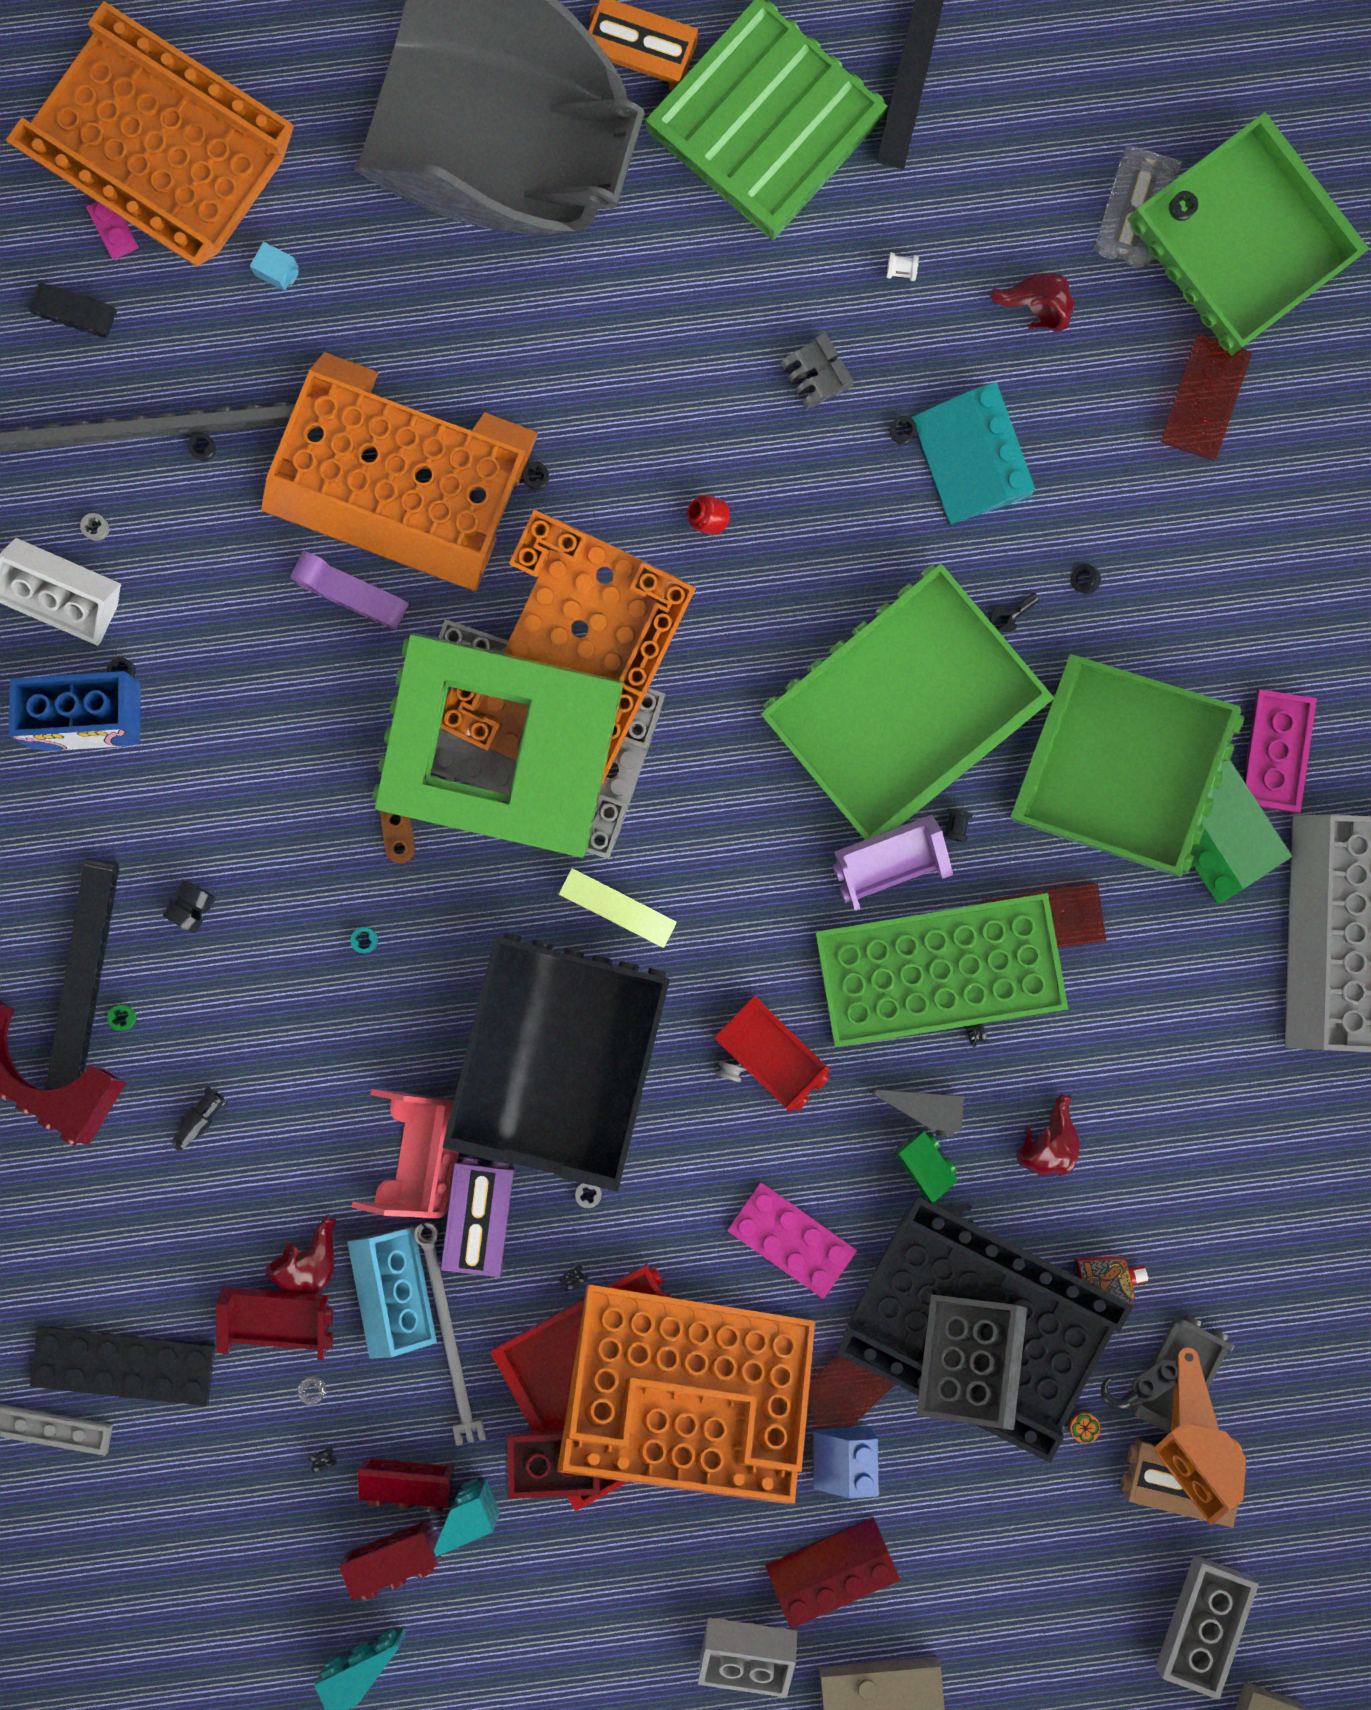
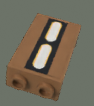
M1136 1438L1135 1444H1131L1128 1450L1127 1461L1130 1462L1128 1474L1124 1473L1121 1480L1123 1496L1129 1502L1207 1521L1153 1450L1157 1445ZM1238 1505L1215 1523L1233 1528Z

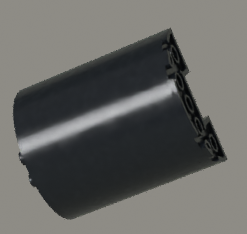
M504 933L503 938L495 936L442 1148L500 1163L506 1161L558 1174L560 1178L618 1192L670 979L665 978V971L649 968L648 973L638 971V965L620 961L619 966L612 965L613 960L593 955V959L589 960L584 958L585 953L568 948L564 949V953L552 950L553 945L550 943L533 940L532 945L520 942L521 936Z

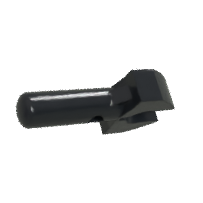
M1031 593L1011 608H1004L1000 604L992 611L989 621L992 623L998 617L1008 616L1006 625L1002 626L998 631L1000 634H1010L1018 628L1015 624L1016 618L1040 601L1039 596L1036 593Z

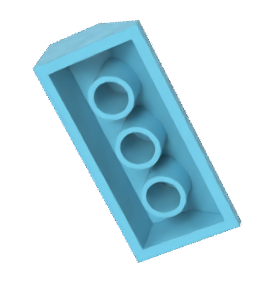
M415 1227L347 1241L369 1359L391 1358L437 1343L419 1246L414 1237Z

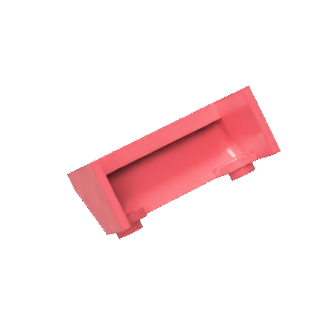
M371 1089L370 1095L391 1099L390 1112L393 1119L405 1122L396 1180H385L379 1185L376 1191L375 1202L353 1201L352 1208L383 1216L443 1217L449 1210L454 1164L458 1161L459 1152L442 1148L454 1100L406 1092Z

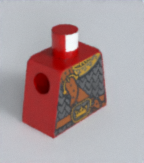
M1123 1256L1074 1258L1079 1278L1128 1303L1135 1300L1133 1285L1148 1282L1145 1266L1140 1265L1128 1268L1126 1258Z

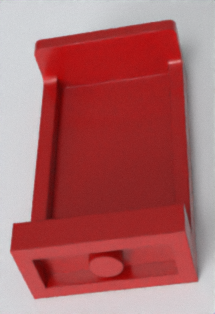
M753 996L713 1037L789 1112L793 1109L799 1111L809 1101L806 1095L814 1087L819 1090L830 1079L827 1073L831 1069L811 1052L756 996Z

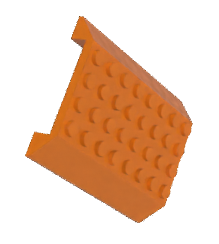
M103 1L87 23L93 35L31 123L21 117L6 138V142L197 267L221 251L284 159L294 125Z

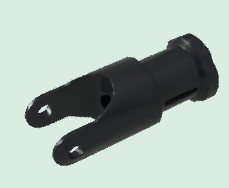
M206 1087L204 1090L205 1095L195 1107H191L182 1119L179 1132L172 1141V1145L176 1150H183L191 1140L206 1132L213 1123L211 1119L221 1106L228 1104V1101L210 1087ZM210 1102H212V1105L209 1107V1109L205 1111L207 1105Z

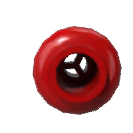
M702 494L689 504L687 517L690 526L694 530L709 535H718L730 522V509L723 499Z

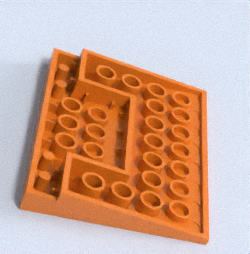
M587 1285L557 1472L782 1504L795 1503L797 1474L802 1472L815 1321Z

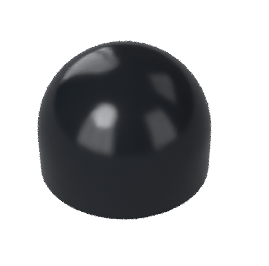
M1089 564L1079 565L1071 575L1072 587L1083 594L1095 592L1101 584L1100 572ZM1090 572V581L1086 585L1080 586L1078 577L1082 573Z

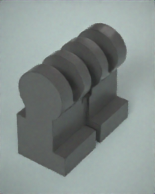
M826 332L816 337L813 342L802 349L788 355L780 363L784 371L796 366L800 367L789 375L788 378L791 383L805 379L812 372L817 374L815 377L805 379L795 389L798 395L814 391L803 400L806 409L813 408L828 398H832L853 386V378L841 358L838 359V353Z

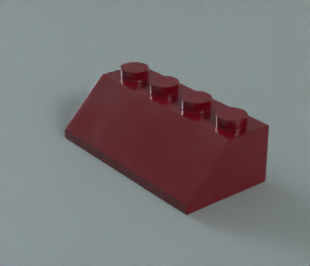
M874 1517L765 1564L790 1629L901 1581Z

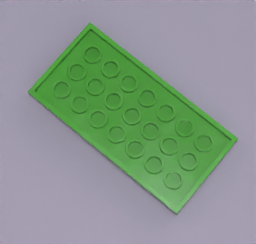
M1048 893L816 932L835 1047L1068 1010Z

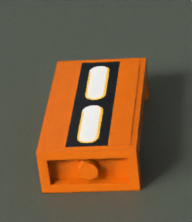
M600 0L598 6L593 5L589 17L591 26L588 32L612 63L669 82L670 90H673L686 76L698 42L697 28L615 0Z

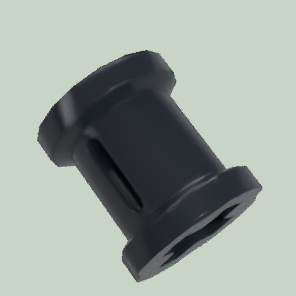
M948 808L947 814H949L946 831L942 832L943 837L948 840L966 843L968 838L965 835L968 821L972 818L973 814L959 809Z

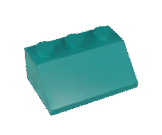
M476 1478L461 1485L462 1490L458 1492L434 1549L436 1557L493 1533L500 1511L487 1479L479 1482Z

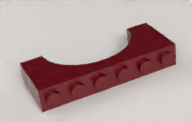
M0 1000V1098L6 1101L11 1099L17 1103L15 1106L17 1110L29 1116L31 1114L39 1118L38 1124L52 1131L56 1129L62 1133L60 1138L63 1141L74 1146L77 1143L89 1145L126 1082L105 1068L89 1065L87 1070L77 1080L65 1087L54 1090H41L31 1085L16 1070L8 1050V1027L15 1010Z

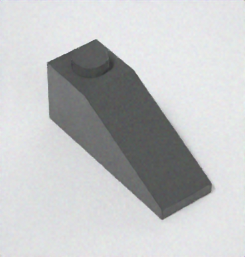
M873 1089L874 1096L927 1128L936 1130V1136L953 1137L954 1131H962L964 1096Z

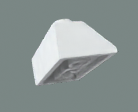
M15 538L0 553V603L97 646L101 643L118 606L121 583Z

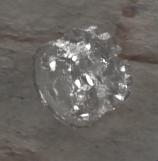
M308 1377L298 1387V1397L304 1404L315 1405L325 1396V1383L319 1377ZM310 1383H314L315 1389L320 1391L312 1399L309 1397V1393L304 1392V1388H308Z

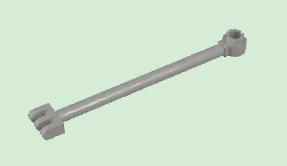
M426 1222V1228L431 1229L432 1237H423L422 1230L425 1228L423 1223L419 1224L415 1229L414 1237L416 1242L423 1247L460 1415L461 1423L453 1424L452 1426L456 1446L463 1445V1437L461 1435L463 1432L466 1433L468 1443L474 1442L473 1430L477 1429L480 1441L486 1440V1434L482 1418L473 1420L435 1248V1241L439 1234L438 1228L432 1222Z

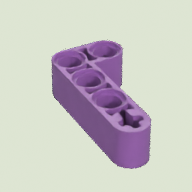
M302 551L290 576L300 587L394 630H397L409 605L408 602L329 566L323 559L306 551Z

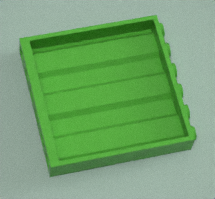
M754 0L645 120L646 132L774 241L884 119L887 105L882 96L876 92H870L856 74H849L835 56H828L821 50L820 44L814 38H807L800 32L799 26L793 20H786L779 14L777 7L771 1Z

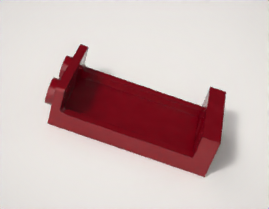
M222 1287L216 1302L217 1353L229 1354L232 1343L312 1349L317 1350V1360H324L326 1351L331 1350L333 1345V1332H329V1326L333 1322L334 1309L329 1307V1295Z

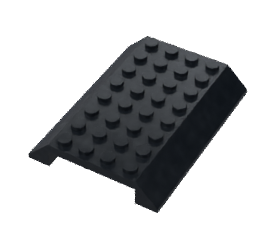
M917 1196L903 1215L854 1309L837 1350V1355L919 1396L931 1294L1018 1305L1027 1308L1014 1430L982 1425L976 1426L1051 1463L1064 1439L1062 1429L1114 1330L1120 1333L1133 1305Z

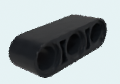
M38 283L29 307V311L38 317L103 338H108L117 313V309L106 303L45 283Z

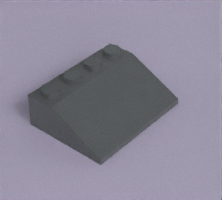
M931 1294L917 1416L1014 1430L1027 1308L1018 1305Z

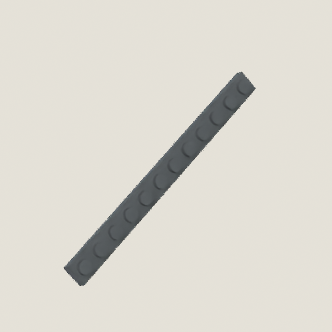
M278 402L273 404V407L262 408L260 405L245 406V410L235 411L232 408L225 407L216 409L214 413L193 410L187 412V415L176 416L174 413H162L159 415V418L150 419L146 416L130 417L129 421L108 418L101 420V423L98 424L77 421L73 423V426L62 427L60 424L44 425V429L34 430L32 427H17L13 432L0 430V452L282 426L288 424L295 405H291L288 402Z

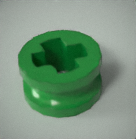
M117 1005L109 1010L107 1021L112 1029L127 1031L135 1025L137 1015L132 1007ZM119 1010L121 1013L127 1012L129 1015L125 1019L126 1025L116 1023V1019L119 1017L117 1014Z

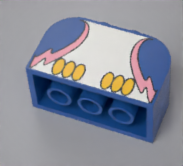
M125 671L10 679L9 737L29 748L47 751L127 747L140 743L141 683Z

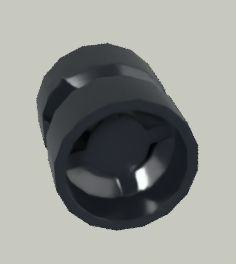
M182 880L175 892L177 900L170 901L163 916L176 925L196 934L204 921L202 914L209 912L216 897L200 887Z

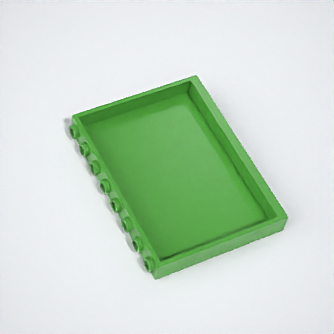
M933 564L927 567L919 575L921 580L914 586L910 583L907 584L896 594L899 597L898 600L892 605L888 602L883 604L874 612L877 616L869 624L866 621L859 624L852 631L854 636L846 643L843 639L840 640L829 650L832 654L825 661H822L820 658L807 668L809 672L807 676L802 680L796 677L785 687L787 692L778 699L774 696L762 706L765 710L761 713L763 718L865 840L901 826L1054 699L1052 694L942 564H939L936 568Z

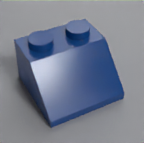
M871 1426L812 1430L814 1489L846 1498L879 1496L878 1438Z

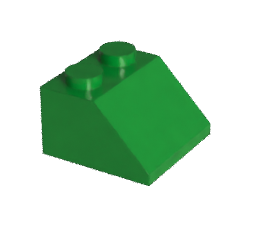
M920 1130L894 1148L893 1152L925 1199L933 1203L958 1181L954 1175L957 1169L948 1157L943 1159L937 1151L941 1146L931 1132L927 1135L924 1131Z

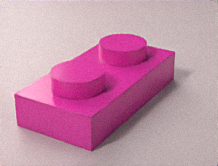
M99 202L86 206L113 260L139 248L126 220Z

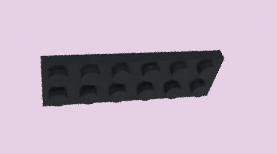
M39 1326L37 1327L30 1387L207 1406L209 1404L216 1345Z

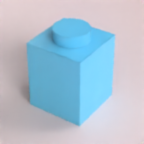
M264 241L250 265L255 276L283 291L286 290L289 284L292 285L295 282L299 272L294 257Z

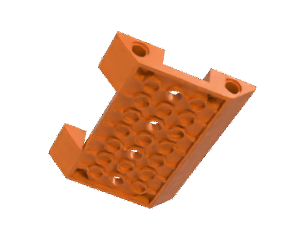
M324 352L307 374L267 474L261 511L476 592L497 540L495 533L514 485L518 486L538 432L485 412L473 430H467L372 394L371 391L378 376L377 371ZM314 428H320L324 432L323 438L318 442H312L308 439L309 432ZM373 448L377 450L378 456L375 461L365 462L362 460V454L366 449ZM421 469H428L432 472L431 479L426 483H420L416 480V474ZM476 489L484 490L486 492L485 500L481 503H473L470 500L472 491Z
M534 509L509 564L534 577H538L503 653L624 681L602 780L603 785L696 588L654 565ZM601 567H608L613 572V580L609 584H603L597 578V572ZM577 620L584 621L588 626V633L584 637H577L572 632V625ZM452 687L445 702L440 728L487 751L493 749L517 760L528 705Z

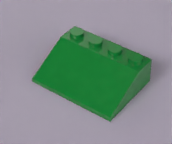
M1231 760L1223 761L1220 770L1224 772L1222 783L1219 789H1213L1210 799L1214 800L1209 817L1203 816L1200 827L1204 828L1202 838L1198 845L1193 844L1190 855L1194 856L1192 866L1218 905L1293 857Z

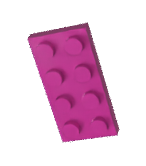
M1261 689L1256 691L1244 782L1261 808L1292 813L1301 812L1317 698Z
M762 1182L758 1184L727 1229L732 1235L823 1299L857 1252L850 1244Z

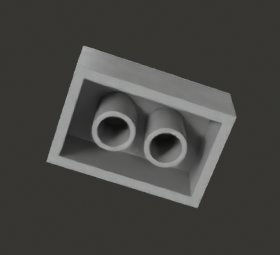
M708 1618L700 1655L698 1685L787 1698L796 1664L797 1631L788 1630L784 1627L775 1628L755 1623L728 1621L723 1618Z

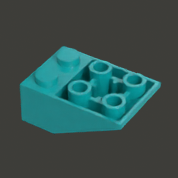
M404 1628L397 1632L394 1629H390L378 1637L379 1641L371 1645L364 1642L351 1650L352 1654L344 1658L338 1655L324 1663L325 1667L319 1672L320 1675L314 1687L325 1710H349L358 1705L399 1649L406 1633Z

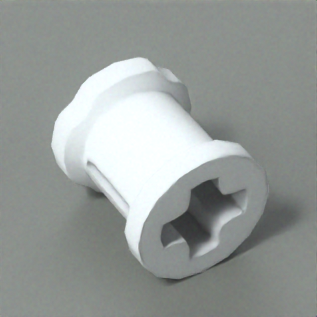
M890 252L887 278L891 279L892 276H898L915 281L919 256L914 255L913 258L895 256L894 252Z

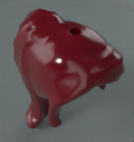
M1051 272L1034 274L1013 288L1007 290L993 288L991 290L992 295H990V298L994 303L1013 307L1029 306L1033 314L1039 317L1040 322L1030 323L1028 329L1043 327L1054 332H1060L1069 326L1075 303L1070 293L1069 283L1062 275Z
M1062 1092L1057 1097L1051 1112L1050 1129L1045 1127L1043 1129L1044 1134L1040 1135L1038 1139L1031 1141L1032 1131L1029 1127L1025 1128V1143L1016 1154L1020 1166H1023L1025 1169L1027 1168L1033 1173L1045 1176L1052 1173L1062 1176L1074 1169L1078 1161L1080 1141L1069 1113L1071 1095H1066L1065 1092Z
M328 1214L320 1222L311 1239L310 1248L299 1252L297 1246H292L290 1241H286L283 1255L266 1266L265 1276L284 1292L321 1293L329 1284L334 1271L332 1230L336 1219L331 1218V1215Z

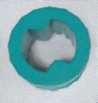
M366 927L358 928L351 935V945L359 953H371L378 945V936L372 929ZM363 932L369 933L368 939L372 941L371 945L366 949H361L359 947L360 942L357 940L360 933Z

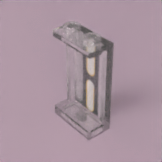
M1130 145L1126 146L1119 162L1093 251L1099 252L1102 257L1107 259L1119 258L1126 260L1129 265L1134 267H1147L1153 257L1148 251V246L1140 236H1137L1132 231L1127 218L1139 206L1175 180L1182 161Z

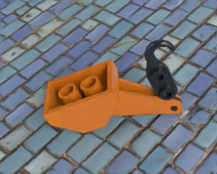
M1189 1347L1183 1348L1176 1355L1174 1361L1162 1360L1152 1366L1132 1382L1126 1395L1120 1399L1113 1398L1108 1391L1112 1378L1107 1377L1103 1381L1101 1396L1109 1407L1117 1410H1124L1132 1405L1150 1403L1173 1387L1171 1432L1153 1450L1210 1526L1243 1501L1246 1457L1242 1453L1240 1444L1234 1438H1231L1227 1432L1221 1431L1218 1428L1199 1355L1194 1349Z

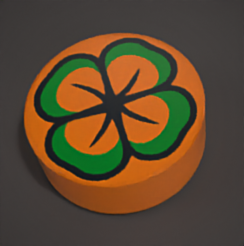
M1079 1412L1071 1418L1069 1431L1078 1442L1091 1443L1099 1436L1100 1424L1092 1414Z

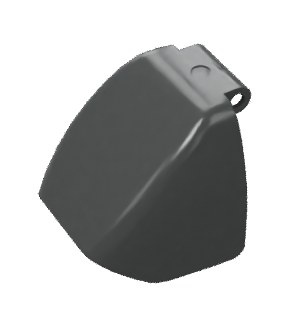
M406 0L392 56L360 159L356 161L354 170L407 202L440 216L473 226L526 235H552L575 232L588 227L594 221L598 209H613L617 207L645 112L637 104L628 101L622 79L610 59L579 20L558 0Z

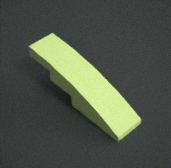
M573 868L559 893L560 896L662 948L665 947L677 923Z

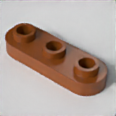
M380 811L386 855L397 864L408 863L413 859L416 852L411 818L400 816V823L392 825L391 817L396 814ZM400 843L404 844L405 851L402 854H397L395 846Z

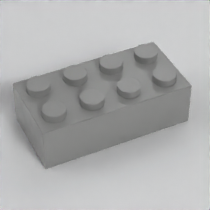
M1193 1556L1155 1666L1162 1679L1220 1700L1259 1586L1250 1575L1202 1557Z

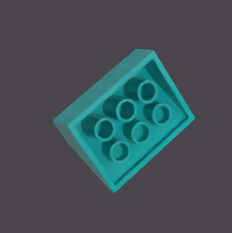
M997 382L968 391L911 418L916 423V433L949 525L1030 498L1035 491Z

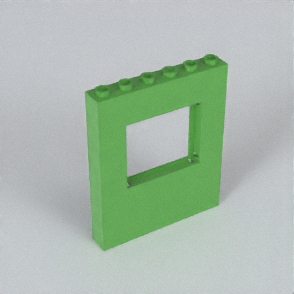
M418 633L410 634V638L404 640L402 647V656H405L404 667L399 668L396 677V685L400 686L398 697H393L390 706V714L394 715L392 726L387 727L384 736V743L388 744L386 755L381 756L378 766V772L382 773L380 784L376 783L372 800L376 801L375 810L583 858L588 849L624 681ZM449 687L528 705L509 794L430 776Z

